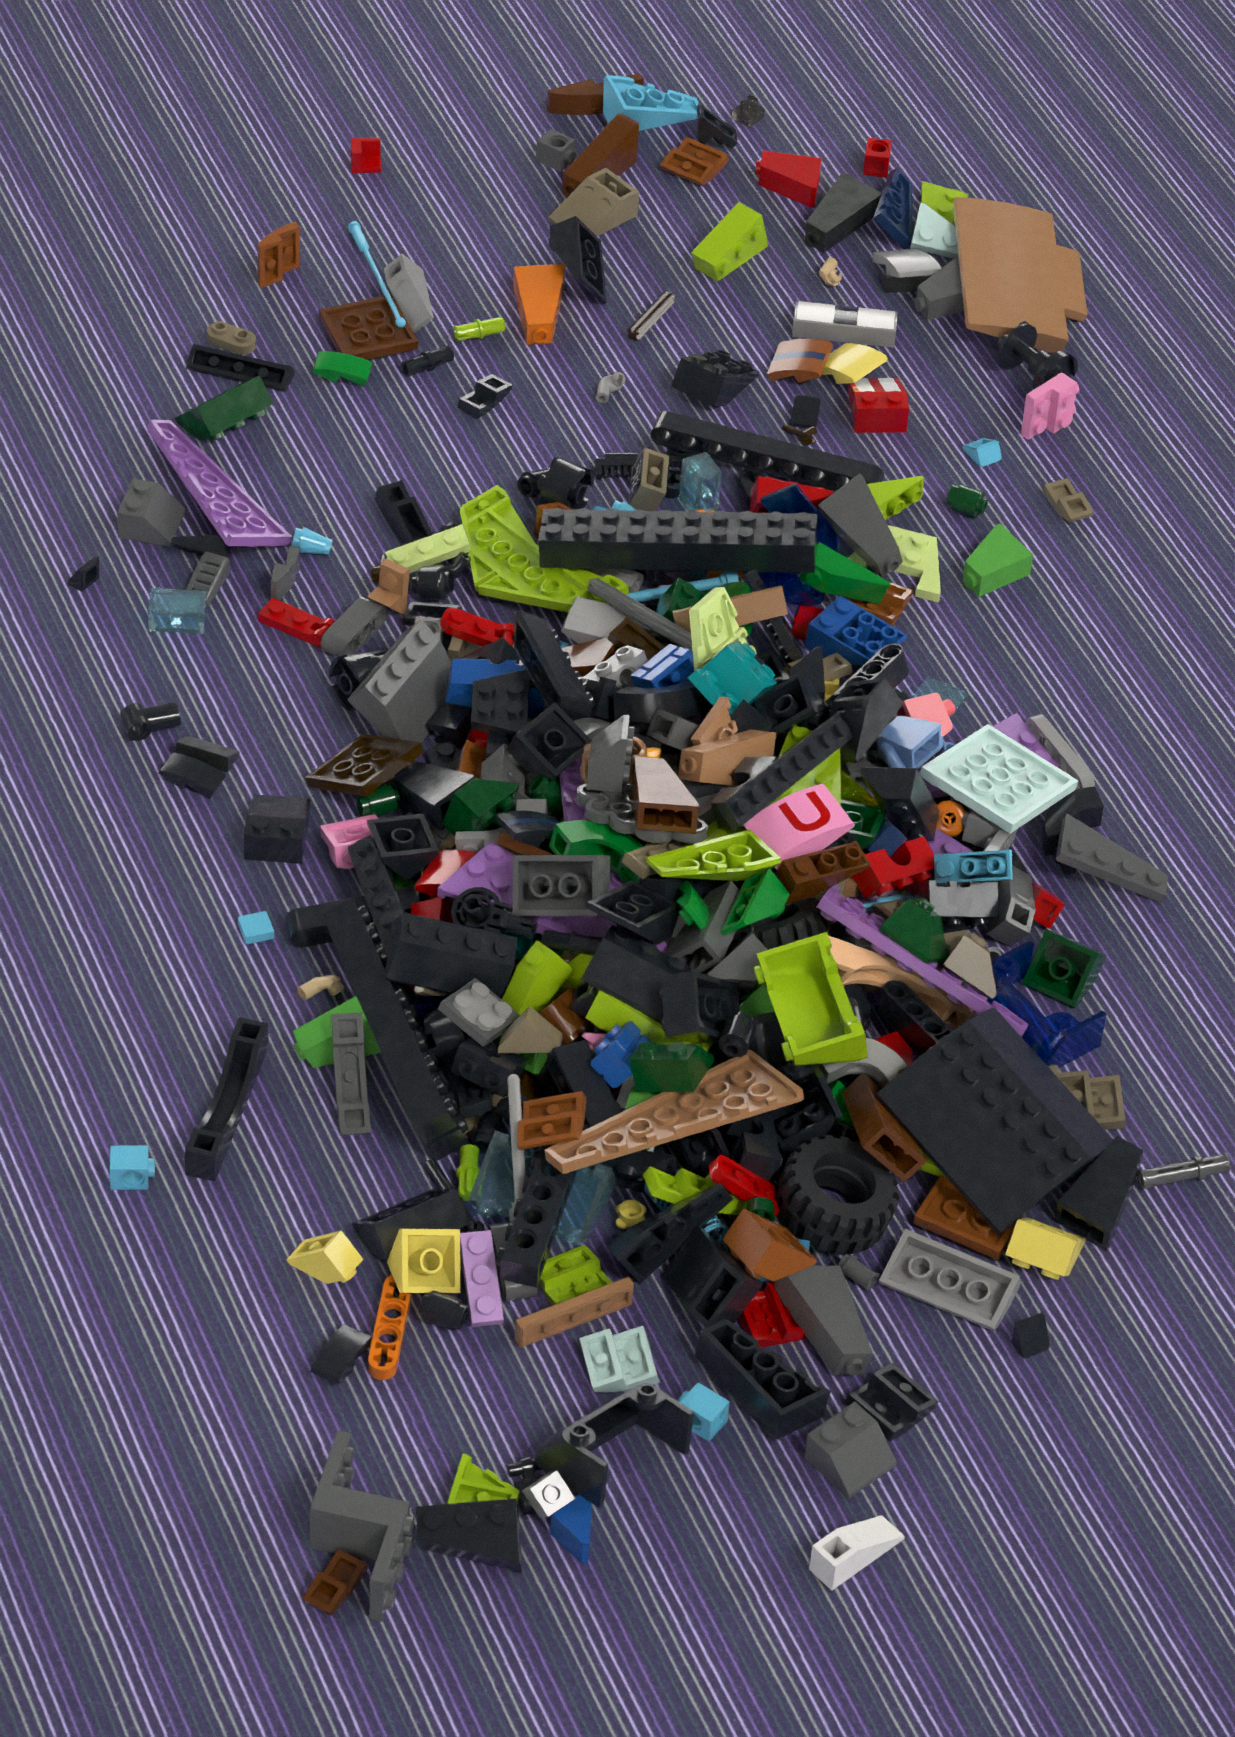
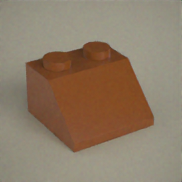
M746 1209L741 1211L723 1238V1241L731 1248L729 1253L735 1259L746 1265L744 1270L756 1279H760L763 1276L769 1280L776 1281L814 1266L817 1261L787 1228Z

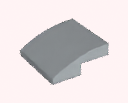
M920 249L873 252V262L886 265V275L897 278L933 275L941 269L939 263L931 255Z

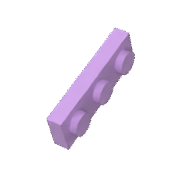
M491 1230L460 1233V1251L471 1327L503 1324L504 1318Z

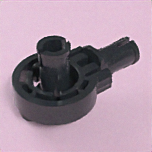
M473 887L463 891L455 899L452 906L451 914L454 924L460 925L459 918L461 917L467 927L505 934L511 932L533 939L535 933H532V930L536 932L538 925L536 920L511 914L513 910L512 905L501 902L493 891L484 887Z

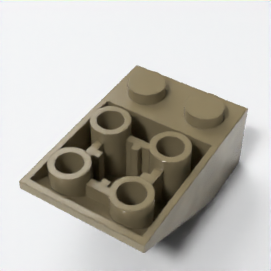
M604 168L588 176L548 217V220L556 224L577 216L596 236H599L638 216L639 191L609 169Z

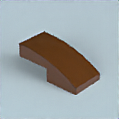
M338 1549L323 1573L318 1572L304 1594L302 1601L332 1616L347 1600L368 1570L367 1563Z

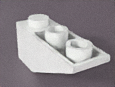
M882 1515L837 1528L812 1546L809 1570L832 1591L904 1540L905 1536Z

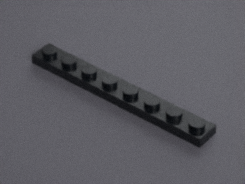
M839 713L828 718L717 805L732 831L743 826L853 738L848 725L842 720Z

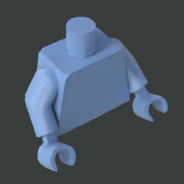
M897 716L892 722L887 724L882 731V736L876 741L877 755L889 768H917V770L935 753L939 756L955 746V744L943 741L944 737L941 735L940 723L906 716Z

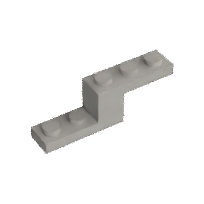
M972 809L971 812L965 813L962 820L965 828L962 840L984 848L983 851L1008 850L1014 843L1017 829L1012 833H1008Z

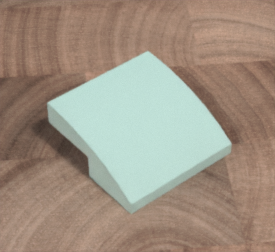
M644 1326L616 1335H612L609 1328L580 1338L594 1392L625 1391L645 1383L652 1385L660 1383Z

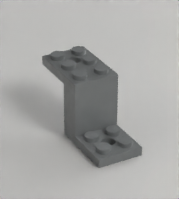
M337 1430L310 1507V1548L334 1554L339 1549L357 1559L375 1563L370 1578L369 1619L382 1622L386 1609L392 1610L394 1606L396 1590H393L395 1582L401 1583L405 1570V1563H402L404 1556L409 1557L412 1551L414 1537H411L414 1526V1517L410 1516V1502L345 1488V1486L350 1487L353 1481L355 1469L351 1465L355 1448L350 1447V1433Z

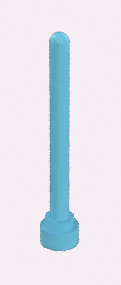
M723 571V574H719L716 578L688 583L692 584L699 591H705L723 584L739 582L736 571ZM670 586L631 592L627 596L638 602L660 599Z

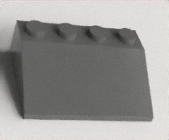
M420 619L400 635L347 699L384 737L422 743L432 731L429 728V722L445 702L447 675L451 666V661L441 640Z

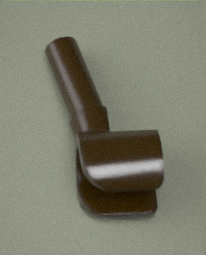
M787 424L783 425L782 429L799 437L803 446L818 441L813 437L814 434L818 433L817 429L813 426L801 430Z
M385 554L381 556L380 564L387 558ZM380 564L379 566H371L372 583L379 582Z

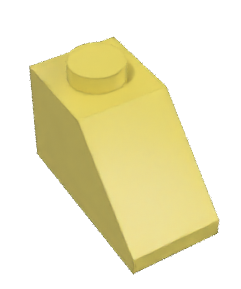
M342 1231L305 1239L287 1258V1262L291 1266L325 1284L341 1281V1283L347 1282L356 1274L357 1271L355 1269L363 1260Z

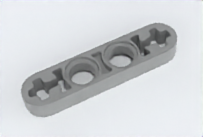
M1043 714L1026 719L1025 724L1060 765V769L1078 780L1076 789L1095 786L1094 778L1089 769Z

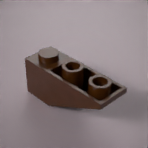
M856 841L783 860L775 876L789 892L790 895L785 903L789 904L811 898L869 868L871 864Z

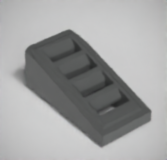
M205 552L182 596L183 601L208 608L230 574L229 558ZM196 590L202 591V592H205L206 594H202V593L195 592V591H196Z

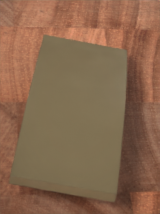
M1058 1065L1048 1066L1105 1130L1126 1128L1120 1075L1090 1078L1089 1070L1059 1073Z

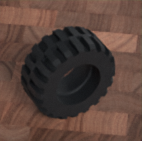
M814 897L784 906L785 910L776 918L772 919L769 917L752 924L754 927L753 934L768 950L824 932L831 936L828 920L820 914L822 910L816 907L820 901ZM749 928L742 929L734 935L727 952L748 934Z
M833 1135L821 1136L820 1140L818 1137H814L794 1148L775 1185V1201L778 1203V1215L782 1223L788 1224L787 1229L794 1236L797 1234L802 1240L810 1241V1244L816 1246L818 1251L826 1252L828 1250L832 1251L834 1255H843L844 1252H848L850 1255L860 1253L861 1249L863 1251L868 1250L874 1246L875 1242H879L898 1206L899 1189L894 1173H890V1170L866 1151L859 1141L854 1143L849 1141L848 1137L839 1136L838 1138H833ZM819 1186H826L841 1191L854 1204L843 1203L831 1198Z

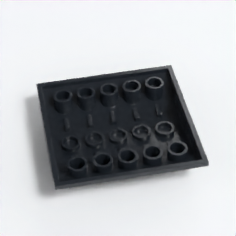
M995 1007L968 1020L947 1035L875 1095L876 1099L998 1236L1015 1224L1017 1219H1021L1093 1163L1114 1140Z

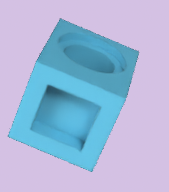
M111 1146V1190H148L149 1177H155V1158H149L148 1146Z
M697 1383L689 1392H683L678 1402L694 1411L692 1432L708 1442L728 1421L730 1401L700 1383Z

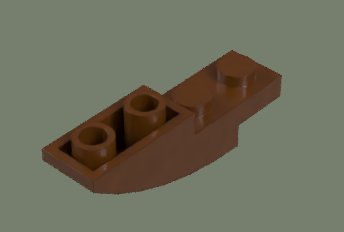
M640 73L625 76L634 79L635 84L643 86L644 78ZM592 79L548 90L547 111L549 113L565 115L602 114L604 82L596 84Z

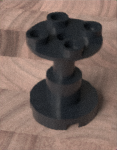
M1026 321L1021 322L1008 335H1003L998 340L997 347L999 351L997 361L999 366L1004 369H1013L1023 361L1027 363L1028 371L1034 375L1033 390L1061 372L1068 377L1070 375L1075 377L1077 373V359L1067 351H1056L1050 355L1046 351L1037 352L1033 349L1037 340V330Z

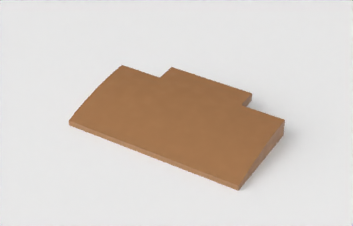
M955 197L953 208L966 328L1001 338L1003 335H1008L1021 322L1026 321L1037 330V340L1034 348L1050 353L1063 350L1069 341L1066 317L1084 322L1088 315L1079 251L1056 245L1052 213L1006 202Z

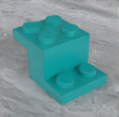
M740 641L726 645L703 668L695 670L688 677L713 706L719 697H728L731 707L728 709L730 716L743 699L751 705L763 693L772 689L777 684L773 679L775 677L774 672L766 664L761 665L754 658L756 655L755 651L747 643L744 642L742 644Z

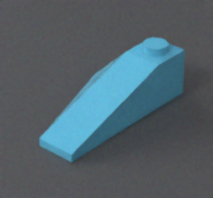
M606 75L604 78L603 115L608 124L619 113L639 122V131L697 119L696 106L699 102L696 97L668 90L665 93L655 89V85L649 83L646 86L634 83V79L629 77Z

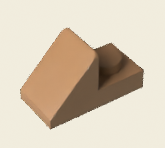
M386 558L380 564L379 586L368 595V598L404 615L407 610L410 569Z

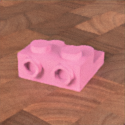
M1061 372L1026 394L1021 435L1029 440L1033 436L1042 433L1045 429L1054 434L1060 429L1066 428L1071 423L1073 414L1076 412L1074 402L1076 394L1079 392L1077 382Z
M376 814L320 826L321 837L327 844L330 859L337 868L350 869L354 867L347 847L371 835L367 827V820L379 819Z

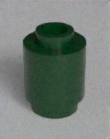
M960 484L959 486L953 485L950 488L946 504L951 506L952 510L976 518L979 514H984L988 505V499L985 498V492Z
M538 775L528 790L532 795V799H546L549 812L553 815L563 814L560 783L553 778Z
M390 784L376 788V792L370 796H356V805L361 817L373 814L379 817L397 812L398 805L401 804L398 790L396 788L393 789Z

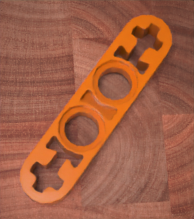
M389 1275L383 1284L368 1356V1372L373 1378L378 1380L390 1379L397 1372L412 1293H399V1299L394 1298V1291L397 1285L392 1275ZM388 1310H397L401 1315L397 1318H388L384 1313ZM390 1334L396 1337V1340L392 1343H384L379 1338L382 1335ZM382 1354L387 1355L385 1366H378L381 1363Z

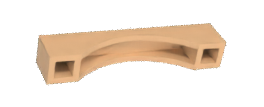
M829 936L832 944L830 951L834 960H836L843 986L859 983L883 988L888 981H900L919 996L951 1029L956 1030L965 1022L975 1017L972 1014V1008L964 1003L962 1005L954 1003L947 997L948 993L940 987L934 989L921 980L923 976L914 970L912 972L905 971L896 964L897 960Z

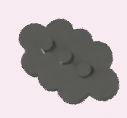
M587 783L577 788L576 802L585 807V817L595 823L608 824L616 832L635 834L638 838L653 843L667 842L672 839L684 843H699L707 838L708 825L699 818L696 834L636 829L632 784L623 783L621 793L586 789Z

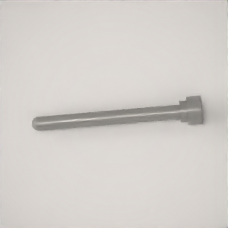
M511 1074L507 1079L515 1202L512 1203V1208L509 1209L510 1222L516 1219L513 1215L517 1199H523L522 1187L526 1176L524 1149L519 1150L517 1147L518 1121L522 1120L520 1079L516 1074Z

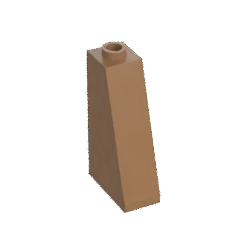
M750 729L682 749L678 778L737 787L734 775L735 770L745 757H772L776 733Z

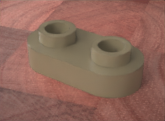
M222 321L215 322L207 328V340L211 345L241 355L250 354L256 349V336L248 330Z

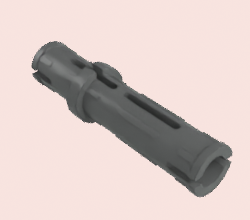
M1227 1153L1204 1158L1194 1156L1189 1161L1138 1170L1137 1179L1142 1190L1194 1178L1199 1181L1204 1180L1209 1175L1230 1172L1231 1162Z

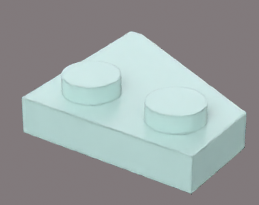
M920 203L910 248L920 249L924 252L953 259L958 258L956 227L926 204Z

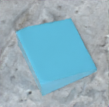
M982 438L963 446L965 453L980 467L1002 459L999 441Z

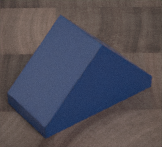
M577 1495L574 1500L551 1515L550 1535L580 1563L588 1564L592 1503L581 1495Z

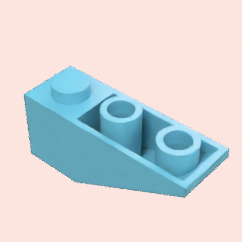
M1012 850L934 854L936 883H947V881L967 883L969 881L995 882L1013 880Z

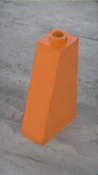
M565 264L514 267L513 288L526 345L549 344L553 341L564 291Z

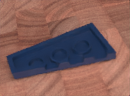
M896 168L889 172L873 218L889 233L890 238L894 242H898L905 249L911 245L913 237V183Z

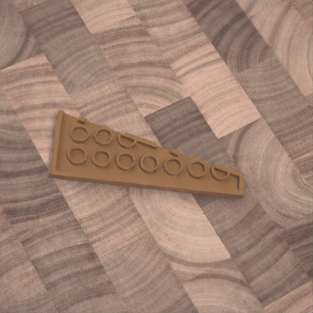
M748 1050L747 1054L742 1057H734L709 1069L694 1092H662L582 1131L579 1140L557 1143L545 1149L546 1160L562 1174L800 1102L804 1100L803 1089L752 1050Z

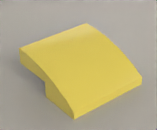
M845 343L830 353L822 375L833 374L836 384L855 383L888 361L886 355L871 347L855 343Z

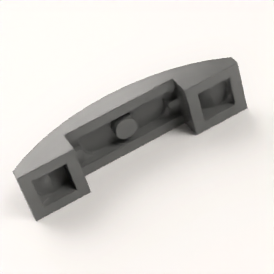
M362 1013L332 1014L333 1060L340 1136L371 1134Z

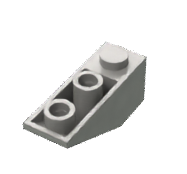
M402 253L384 268L387 285L412 331L415 333L433 319V313L423 269Z

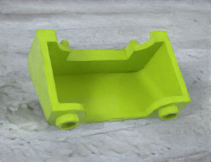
M827 932L757 953L758 966L753 967L758 984L764 983L782 1031L785 1043L781 1045L786 1061L792 1060L794 1065L857 1062L868 1058L866 1035L861 1021H858L851 1008L838 973L836 960H834L830 951L832 944Z

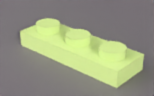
M461 524L386 551L385 553L387 559L409 568V573H412L420 567L431 566L456 557L460 552L467 553L472 550L464 527Z

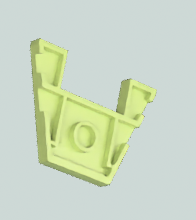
M888 525L903 560V563L899 565L895 572L920 578L915 597L939 603L941 588L937 537ZM856 552L848 557V559L867 569L868 564Z
M725 587L712 589L689 609L694 671L703 668L726 645L739 641L742 644L744 642L747 643L745 638L748 634L744 627H739L735 619L738 613ZM749 645L756 653L754 646Z

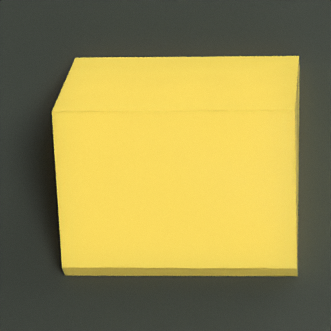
M399 1229L387 1264L400 1293H431L433 1290L440 1293H460V1229Z

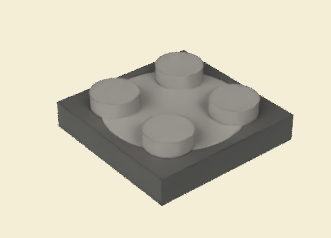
M476 978L441 1001L438 1007L440 1012L482 1047L500 1036L520 1016L509 1004L500 999Z

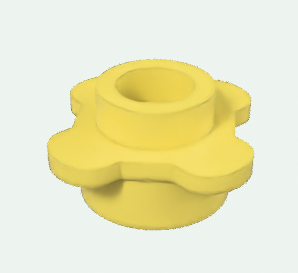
M626 1200L616 1206V1213H618L617 1227L620 1229L630 1228L645 1220L646 1207L636 1200Z

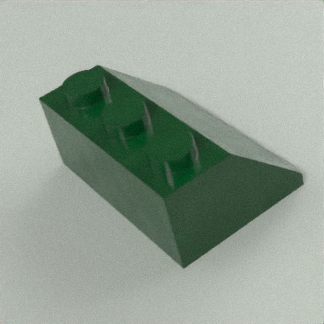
M259 375L175 417V420L199 441L210 438L213 442L226 435L225 429L231 427L232 431L247 424L246 418L251 416L254 420L266 414L265 408L274 403Z

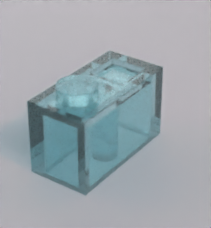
M707 452L682 459L679 500L688 511H718L721 470Z
M151 588L148 607L149 631L204 634L207 615V591Z

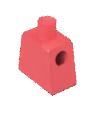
M936 692L904 700V704L897 711V716L925 719L940 723L941 735L945 736L952 730L953 725L949 716L955 713V706L949 699L942 701L940 694Z

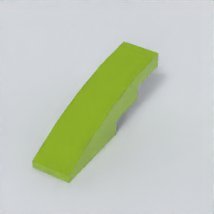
M650 1166L643 1174L651 1196L673 1204H678L715 1185L710 1179L709 1174L706 1178H703L683 1168L675 1176H672ZM728 1191L733 1200L718 1213L739 1215L746 1201L740 1200L735 1194Z

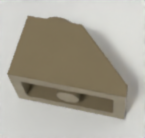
M964 933L943 965L993 999L997 991L990 951L985 948L987 942L975 933H972L971 936Z

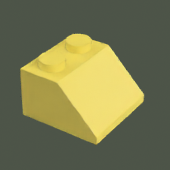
M1027 1217L1017 1219L1005 1255L1012 1257L1011 1263L1029 1269L1030 1265L1042 1268L1041 1274L1059 1280L1060 1275L1065 1277L1070 1274L1086 1239Z

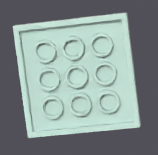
M989 724L923 765L920 771L921 777L930 782L931 785L938 787L955 800L960 801L1008 833H1012L1076 790L1078 783L1077 779Z

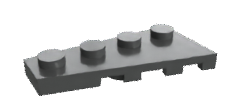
M1065 814L1061 820L1056 861L1160 903L1162 902L1167 891V874L1071 815Z

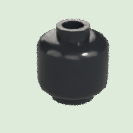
M443 565L420 567L416 576L412 578L413 592L418 593L419 598L424 602L445 600L454 590L453 574Z

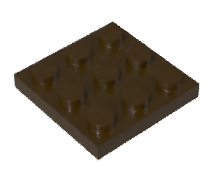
M362 734L308 774L305 779L308 787L366 797L375 793L376 788L384 782L392 780L401 769L413 764L415 759L424 751L421 742Z

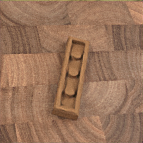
M782 586L730 597L738 613L735 619L739 626L788 614ZM692 607L672 611L675 624L691 633L689 609Z
M629 1277L519 1318L515 1321L514 1340L519 1348L631 1306L633 1303L634 1284Z

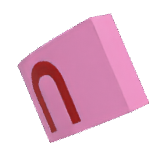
M824 784L812 786L786 796L767 806L744 824L747 830L750 829L781 857V863L786 859L821 851L855 826ZM780 864L775 866L776 870H778Z

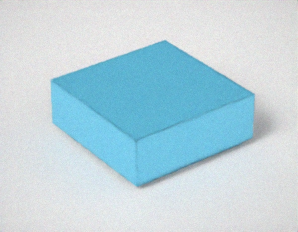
M266 911L238 917V926L245 944L274 939V929Z

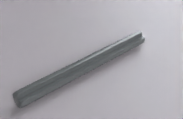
M599 578L589 580L587 589L590 593L680 647L690 649L693 654L690 632Z

